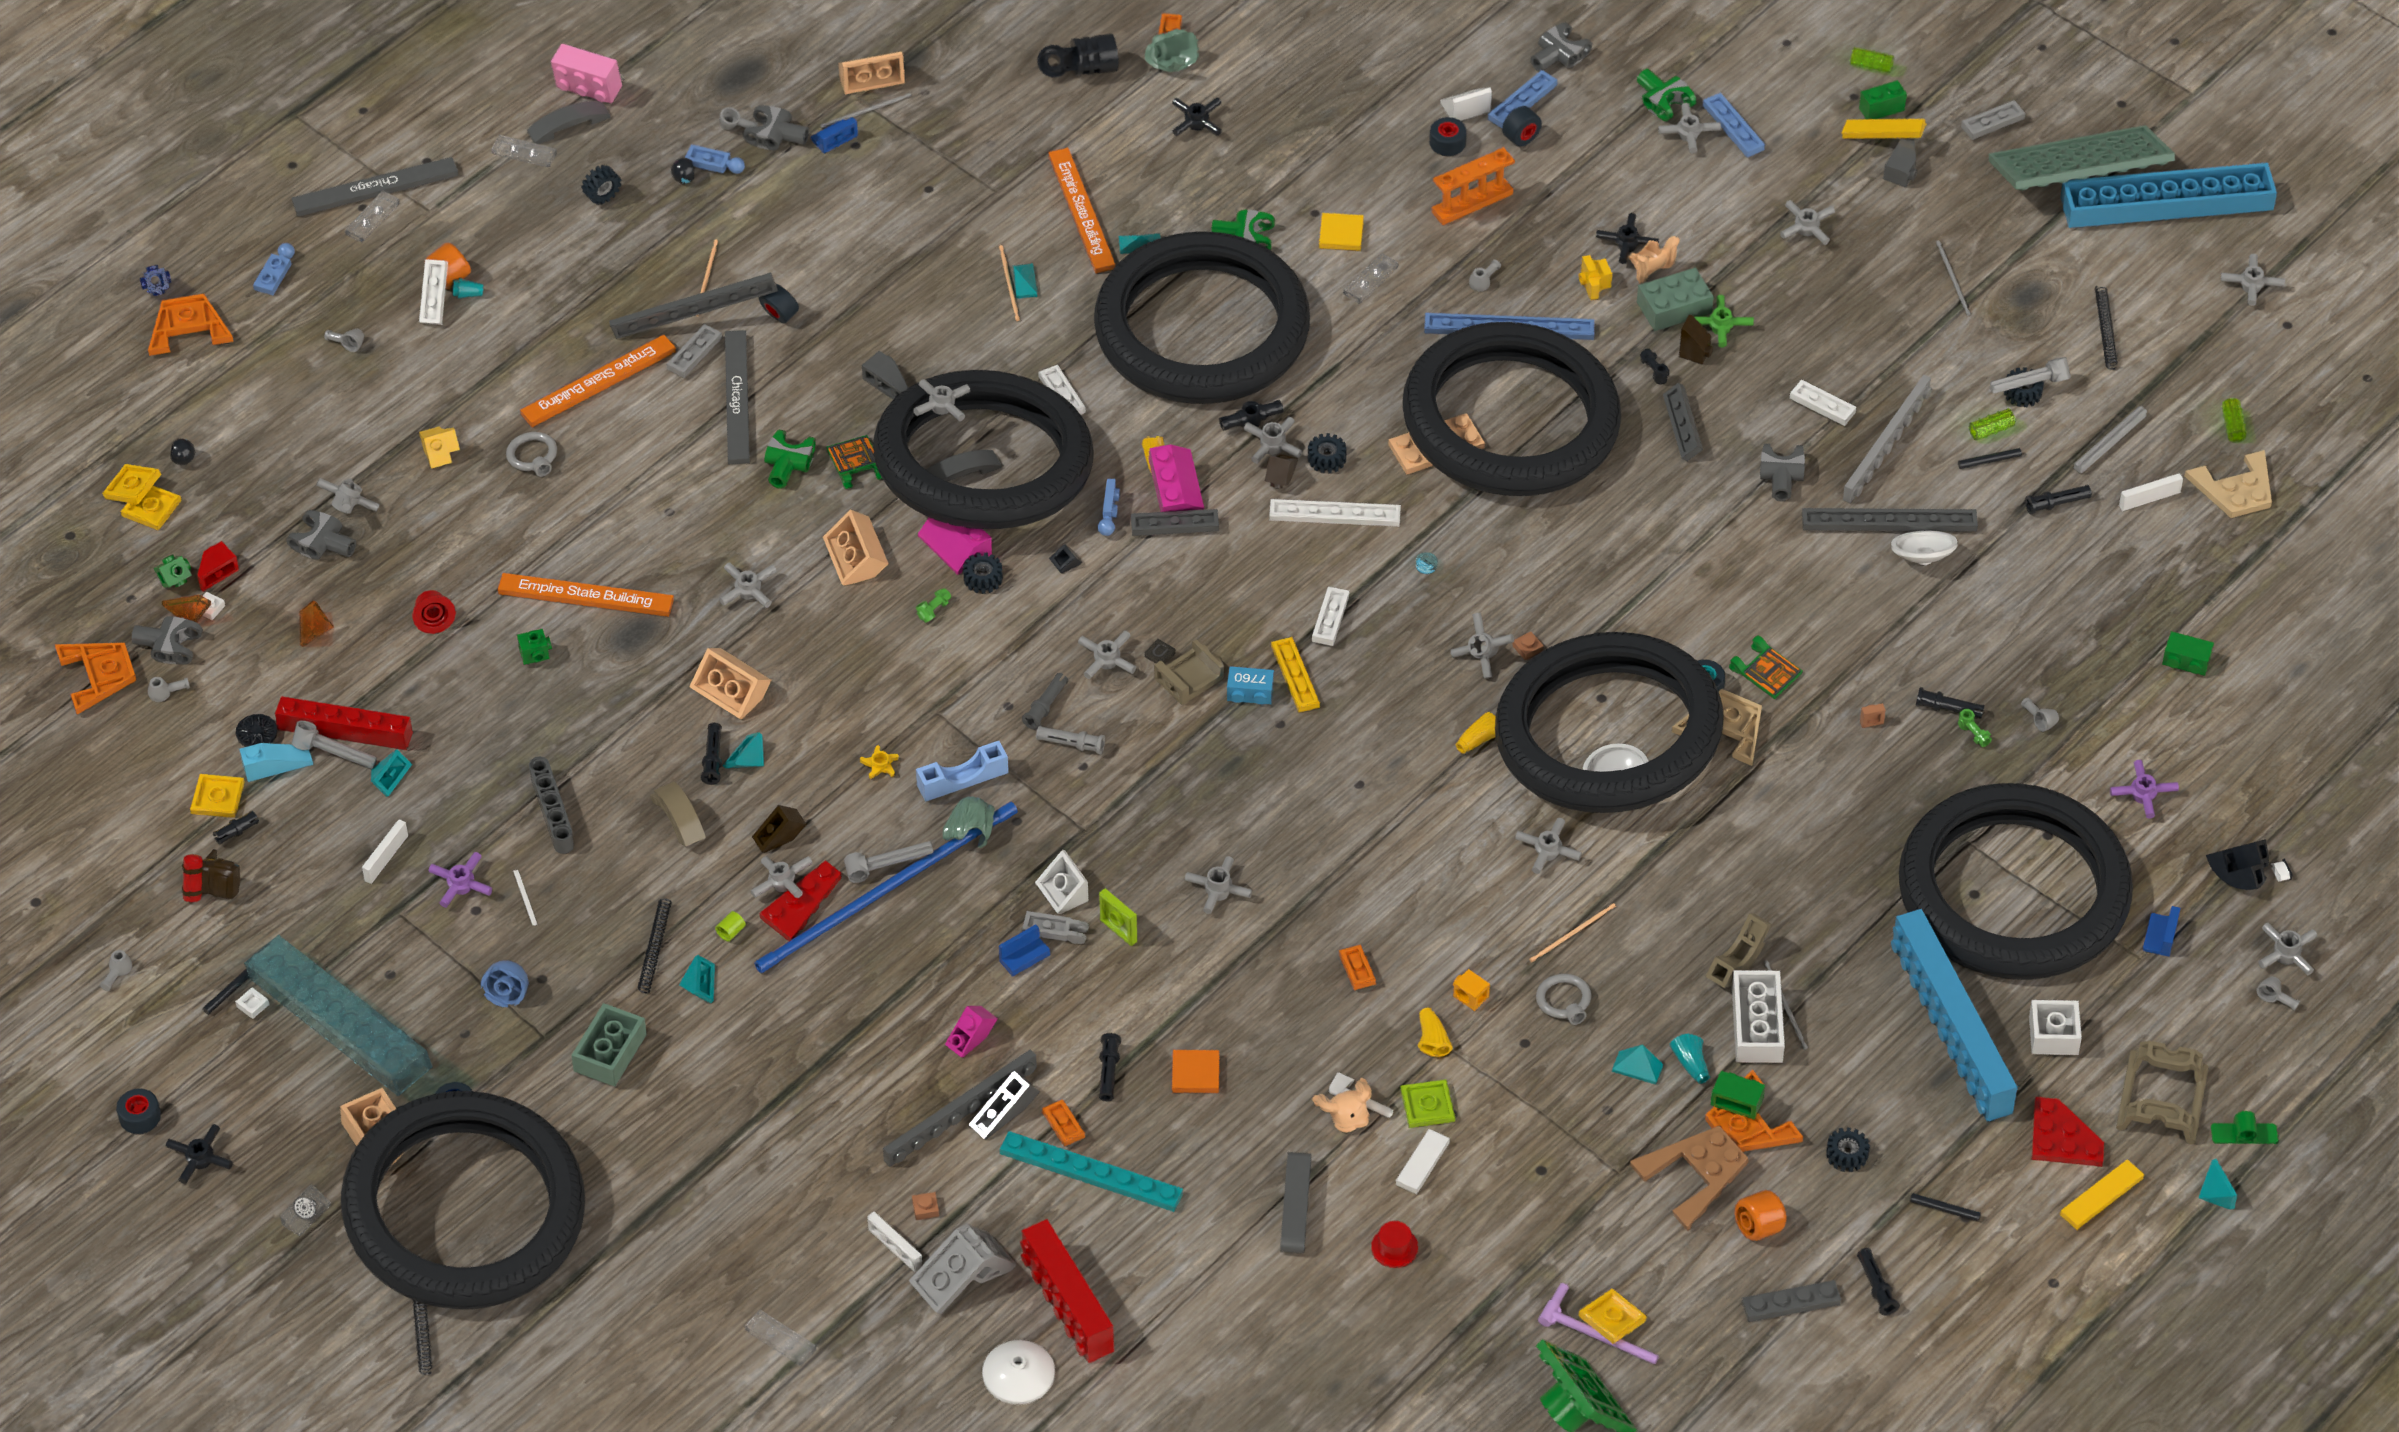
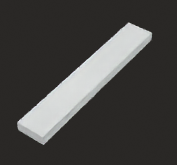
M1271 499L1269 520L1400 526L1401 505Z

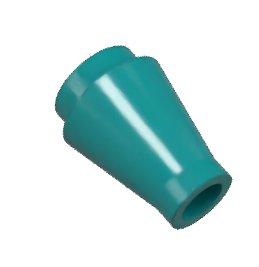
M459 278V280L454 279L453 296H458V299L483 296V284Z

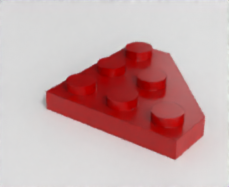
M2035 1097L2031 1160L2102 1167L2104 1142L2059 1099Z

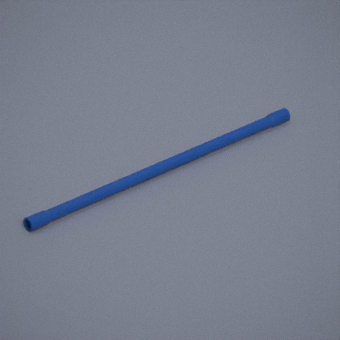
M1010 801L994 811L993 827L1018 813L1013 802ZM973 828L968 831L962 840L954 838L934 850L932 854L921 858L775 951H771L754 962L756 969L761 974L791 953L982 834V831L978 828Z

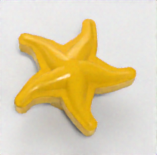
M877 745L871 757H860V763L871 767L870 779L876 777L881 772L888 773L891 777H894L895 772L890 764L898 760L899 755L880 751V746Z

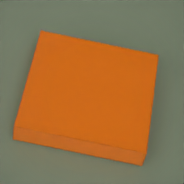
M1173 1050L1172 1093H1219V1050Z

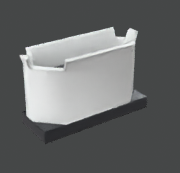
M2282 859L2281 862L2271 863L2278 882L2292 880L2293 874L2285 859Z

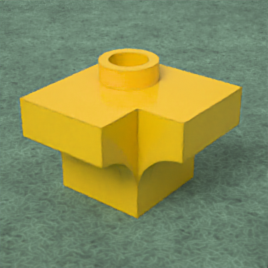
M1590 255L1582 256L1581 273L1578 274L1579 282L1581 285H1584L1590 300L1599 299V292L1601 290L1611 288V269L1606 258L1593 260Z
M438 426L419 432L423 450L431 469L452 463L450 452L460 450L454 428L442 429Z

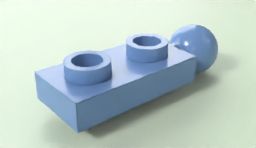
M691 145L685 158L693 161L694 167L724 173L726 168H729L732 173L739 174L745 168L744 161L739 157L731 159L730 153Z
M281 244L278 248V255H270L253 284L254 290L274 295L292 265L290 259L294 256L295 250L291 244Z
M1107 479L1103 519L1098 523V531L1104 536L1111 535L1115 530L1113 517L1117 518L1118 505H1115V501H1119L1120 488H1116V479Z

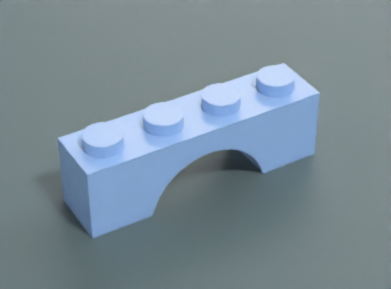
M1000 741L978 747L974 756L959 766L943 767L935 762L917 768V787L925 802L1007 774L1008 756Z

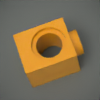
M1470 969L1463 975H1458L1453 982V997L1473 1011L1489 998L1490 983Z

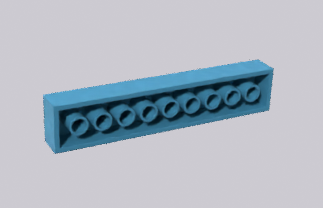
M2268 163L2096 177L2082 180L2072 179L2062 183L2060 198L2068 228L2270 211L2274 210L2277 191Z
M1919 909L1896 916L1895 926L1893 927V940H1891L1892 950L1894 953H1898L1901 966L1904 971L1907 970L1912 987L1917 989L1922 1006H1926L1931 1023L1935 1024L1938 1029L1940 1040L1945 1042L1950 1059H1954L1956 1062L1958 1074L1961 1078L1965 1079L1970 1096H1974L1978 1112L1984 1115L1987 1122L2013 1114L2017 1085L1923 910Z

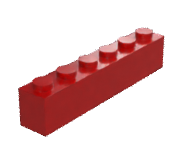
M281 696L275 711L278 730L294 732L298 721H308L316 726V729L319 731L318 734L327 738L407 750L413 734L409 716Z

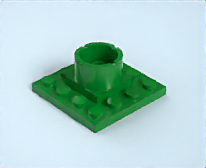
M1544 1339L1536 1345L1541 1352L1539 1357L1546 1365L1552 1367L1554 1370L1552 1375L1557 1380L1540 1397V1401L1544 1408L1548 1409L1549 1415L1559 1426L1567 1432H1575L1587 1420L1592 1419L1596 1424L1599 1425L1601 1423L1607 1429L1612 1428L1616 1432L1637 1431L1636 1427L1585 1358Z

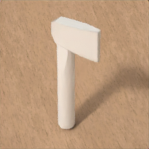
M1338 1072L1329 1087V1093L1336 1096L1339 1093L1348 1091L1354 1079ZM1367 1100V1108L1388 1118L1393 1115V1109L1374 1100Z

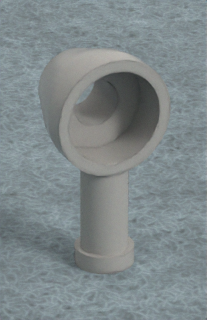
M731 107L724 108L719 116L720 125L724 130H731L737 125L744 128L757 127L758 122L741 118L740 113Z
M1494 259L1486 269L1476 268L1469 279L1470 288L1477 292L1487 290L1490 286L1489 277L1501 267L1500 262Z
M357 328L344 334L327 330L324 338L328 341L340 342L346 350L356 352L362 346L364 333Z
M154 677L150 680L148 686V696L154 702L165 701L171 692L185 688L189 689L188 678L167 684L161 677Z
M2025 698L2022 701L2021 706L2034 716V723L2040 731H2047L2058 723L2059 715L2056 710L2039 709L2030 698Z
M116 950L112 953L109 960L110 972L104 981L100 983V987L105 991H110L112 984L118 976L126 975L132 970V961L124 951Z
M2271 976L2263 980L2257 987L2258 996L2266 1002L2271 1003L2278 1000L2291 1007L2294 1011L2300 1003V1000H2295L2281 992V981L2276 977Z

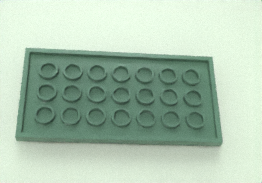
M2146 125L1989 153V162L2017 190H2027L2032 186L2045 187L2049 183L2054 182L2066 183L2076 178L2082 180L2093 175L2105 176L2109 172L2115 171L2126 172L2131 168L2144 169L2148 165H2165L2170 161H2175V153Z

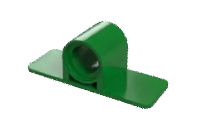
M2251 1111L2238 1112L2234 1116L2233 1123L2211 1124L2212 1142L2215 1144L2278 1143L2276 1124L2256 1123L2255 1114Z

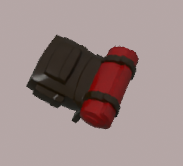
M213 849L204 859L195 854L184 856L182 865V893L184 901L197 902L201 900L202 893L224 899H233L238 894L240 887V865L221 858L217 859L216 849Z

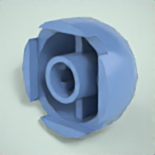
M502 960L492 964L481 980V988L483 987L485 991V997L493 1004L501 1007H508V1004L518 1005L525 997L529 984L523 967L510 960Z

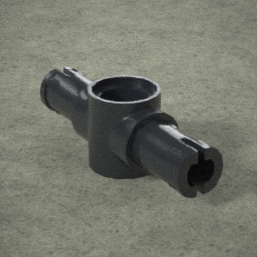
M1280 400L1263 405L1255 401H1248L1236 413L1220 417L1219 424L1223 431L1236 426L1245 427L1246 423L1259 427L1261 421L1266 420L1267 417L1283 413V405Z

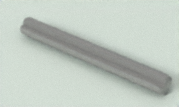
M2138 406L2074 463V470L2078 473H2083L2142 421L2147 416V410L2142 406Z

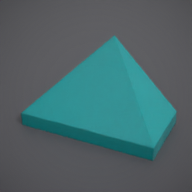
M1160 233L1119 236L1120 254L1131 253L1137 248L1161 238Z
M1033 263L1012 265L1017 299L1038 297Z
M757 732L747 735L726 760L723 767L727 769L764 766L762 734Z
M396 749L371 769V782L388 797L412 764Z
M696 955L679 986L712 1003L714 1001L715 964Z
M1642 1044L1619 1051L1612 1072L1656 1085L1664 1064Z
M2213 1159L2198 1198L2231 1210L2235 1208L2237 1194L2218 1160Z

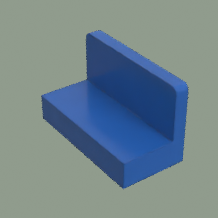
M853 117L847 120L842 119L812 135L811 141L825 154L858 136L857 121Z
M2171 906L2169 916L2151 913L2143 951L2170 957L2181 908Z
M1037 925L1028 928L999 945V962L1012 977L1050 956V949L1040 939L1039 927Z

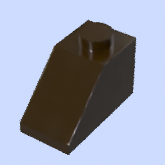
M1690 314L1681 328L1679 357L1703 365L1706 357L1710 358L1713 351V346L1711 345L1712 336Z
M1282 454L1269 456L1265 481L1270 482V486L1282 489L1283 485H1289L1298 463V458Z
M778 805L753 834L752 838L761 852L766 853L793 841L807 824L797 809Z

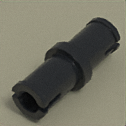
M250 811L238 819L230 820L228 825L213 832V836H217L215 837L216 842L221 845L234 836L242 835L243 831L259 823L258 819L255 820L257 815Z

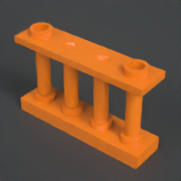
M1503 147L1434 177L1433 182L1442 191L1443 196L1441 203L1432 206V214L1443 226L1513 195V188L1504 178V168L1514 164V158ZM1496 172L1495 179L1486 183V176ZM1478 179V187L1469 190V183ZM1460 187V195L1451 198V191Z

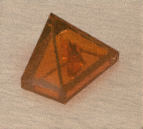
M201 595L164 600L162 601V606L176 617L197 623L211 606V600Z
M315 601L310 602L299 611L300 646L305 647L334 628Z

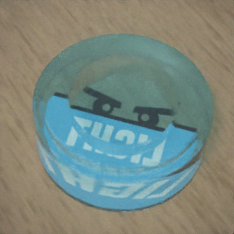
M1425 552L1417 556L1416 569L1420 573L1431 574L1436 571L1438 560L1434 554Z

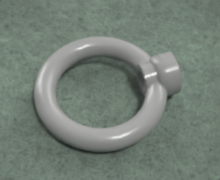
M524 433L511 441L506 450V457L510 465L516 469L535 471L537 476H546L552 469L550 463L556 457L557 444L551 436L545 433ZM538 440L548 445L549 451L544 458L539 456L533 462L526 463L519 461L515 457L517 447L527 441Z
M1557 974L1545 979L1539 985L1536 992V1001L1539 1008L1547 1015L1561 1019L1568 1018L1572 1025H1577L1583 1022L1587 1016L1585 1010L1591 1001V990L1588 984L1578 976ZM1570 983L1581 990L1582 999L1579 1004L1573 1003L1566 1009H1557L1547 1003L1545 994L1555 984Z

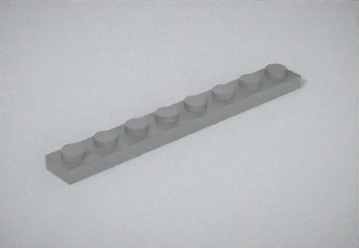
M1926 375L1921 377L1844 486V501L1851 504L1855 496H1860L1865 482L1869 483L1875 468L1878 469L1881 466L1884 455H1888L1894 441L1900 439L1903 428L1910 425L1913 414L1915 412L1918 413L1923 400L1929 398L1932 392V387H1930L1931 377Z

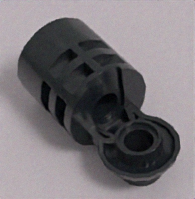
M1113 33L1095 35L1093 37L1087 36L1080 39L1072 38L1070 47L1067 48L1059 45L1044 47L1039 52L1037 64L1044 75L1054 78L1074 71L1076 77L1085 74L1093 75V73L1116 72L1119 66L1116 40ZM1048 59H1056L1058 66H1051Z

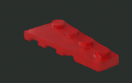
M825 860L796 883L802 890L801 897L796 898L789 890L760 912V919L787 941H791L796 937L800 929L803 930L812 913H816L822 900L828 897L841 880V872Z

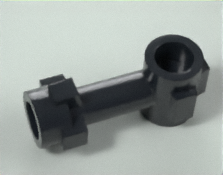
M1651 349L1643 350L1640 354L1641 362L1643 364L1646 363L1654 371L1653 379L1657 384H1665L1670 370L1665 364H1659L1656 361L1657 354L1652 352Z

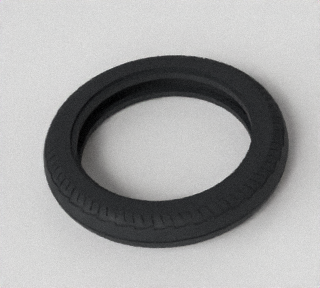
M1196 231L1178 233L1156 239L1124 257L1109 273L1100 288L1094 311V325L1099 345L1105 357L1133 385L1152 395L1171 401L1190 404H1212L1237 400L1238 398L1252 395L1268 387L1286 373L1297 360L1306 343L1310 327V308L1301 281L1289 265L1274 252L1256 242L1236 235ZM1192 270L1220 271L1249 281L1269 298L1278 316L1271 334L1256 349L1237 359L1209 365L1180 363L1154 353L1136 338L1126 318L1134 300L1148 286L1169 275Z
M1519 322L1481 323L1459 329L1439 339L1417 359L1408 375L1403 392L1405 424L1413 442L1423 456L1435 468L1455 481L1480 491L1499 495L1532 496L1546 494L1579 482L1597 469L1607 458L1616 442L1621 423L1620 400L1615 384L1607 370L1591 352L1561 333ZM1491 361L1523 362L1543 368L1568 383L1584 404L1588 421L1578 436L1557 450L1534 456H1506L1480 449L1459 437L1443 420L1437 406L1436 396L1445 382L1470 366Z
M964 370L940 374L925 380L934 388L937 386H947L952 391L967 384L970 387V392L955 399L954 405L960 411L971 409L1001 411L1026 419L1046 432L1055 443L1060 456L1046 473L1030 482L1002 489H977L947 482L924 469L912 456L907 443L915 431L922 425L941 415L934 413L932 410L919 416L915 415L914 408L929 402L930 396L919 386V382L901 392L888 405L876 426L873 440L876 466L882 479L894 495L915 511L929 518H934V520L949 523L950 525L964 526L965 528L1005 529L1043 520L1063 509L1079 494L1089 478L1093 465L1094 449L1091 433L1078 410L1066 398L1046 385L1007 372Z
M1594 633L1555 644L1534 656L1519 669L1506 686L1498 703L1495 718V736L1499 752L1509 771L1523 786L1538 797L1555 805L1577 811L1593 813L1623 812L1643 808L1665 800L1684 789L1701 774L1713 758L1720 743L1724 722L1723 705L1719 691L1710 674L1696 659L1679 647L1664 640L1637 633ZM1601 673H1630L1653 679L1671 689L1682 700L1689 713L1685 729L1668 750L1644 764L1617 771H1588L1565 765L1546 754L1534 741L1529 731L1537 709L1553 692L1574 680Z
M2020 783L1982 785L1959 792L1943 800L1928 811L1913 828L1903 848L1899 865L1900 891L1907 913L1922 909L1949 959L1963 967L1993 977L2015 980L2048 978L2067 973L2086 964L2102 953L2117 937L2127 919L2132 902L2133 883L2130 864L2123 846L2110 827L2096 813L2073 798L2035 785ZM1998 824L2030 826L2059 837L2071 845L2083 857L2094 876L2097 897L2092 907L2079 921L2062 931L2034 938L2001 936L1987 932L1967 922L1949 906L1937 886L1934 873L1935 864L1942 852L1954 840L1972 830Z
M450 1091L428 1095L408 1102L384 1116L364 1135L356 1146L348 1162L341 1189V1212L345 1230L354 1251L367 1269L381 1282L399 1294L420 1303L447 1309L491 1307L519 1298L537 1288L558 1270L570 1254L580 1233L585 1211V1189L581 1171L571 1148L561 1134L543 1117L520 1103L498 1095L474 1091ZM449 1133H475L490 1136L513 1146L533 1163L545 1183L549 1197V1209L536 1235L523 1248L500 1261L475 1267H452L433 1263L415 1255L400 1244L390 1233L380 1215L377 1193L385 1173L393 1162L412 1146L435 1136Z

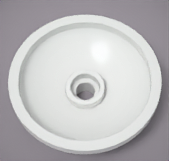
M1915 531L1894 538L1891 542V548L1898 556L1908 561L1919 563L1920 565H1929L1931 562L1939 561L1950 555L1957 548V539L1951 534L1939 531Z
M1610 744L1590 754L1583 765V770L1601 772L1624 770L1648 762V759L1641 750L1634 746Z
M1025 1340L1005 1342L994 1348L986 1357L982 1370L983 1381L988 1391L995 1398L1010 1404H1027L1038 1400L1049 1391L1055 1378V1366L1050 1354L1040 1345Z

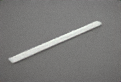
M514 870L513 872L531 923L535 926L537 922L519 871Z

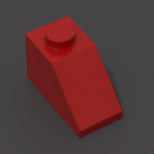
M222 541L203 551L197 575L202 591L239 571L236 555Z

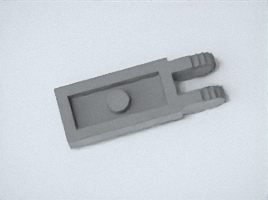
M1027 911L1022 932L1037 925L1040 937L1068 940L1073 944H1084L1086 935L1083 933L1088 931L1089 924L1070 917Z

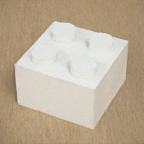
M2032 1000L2029 1013L2032 1054L2078 1055L2081 1044L2079 1002Z

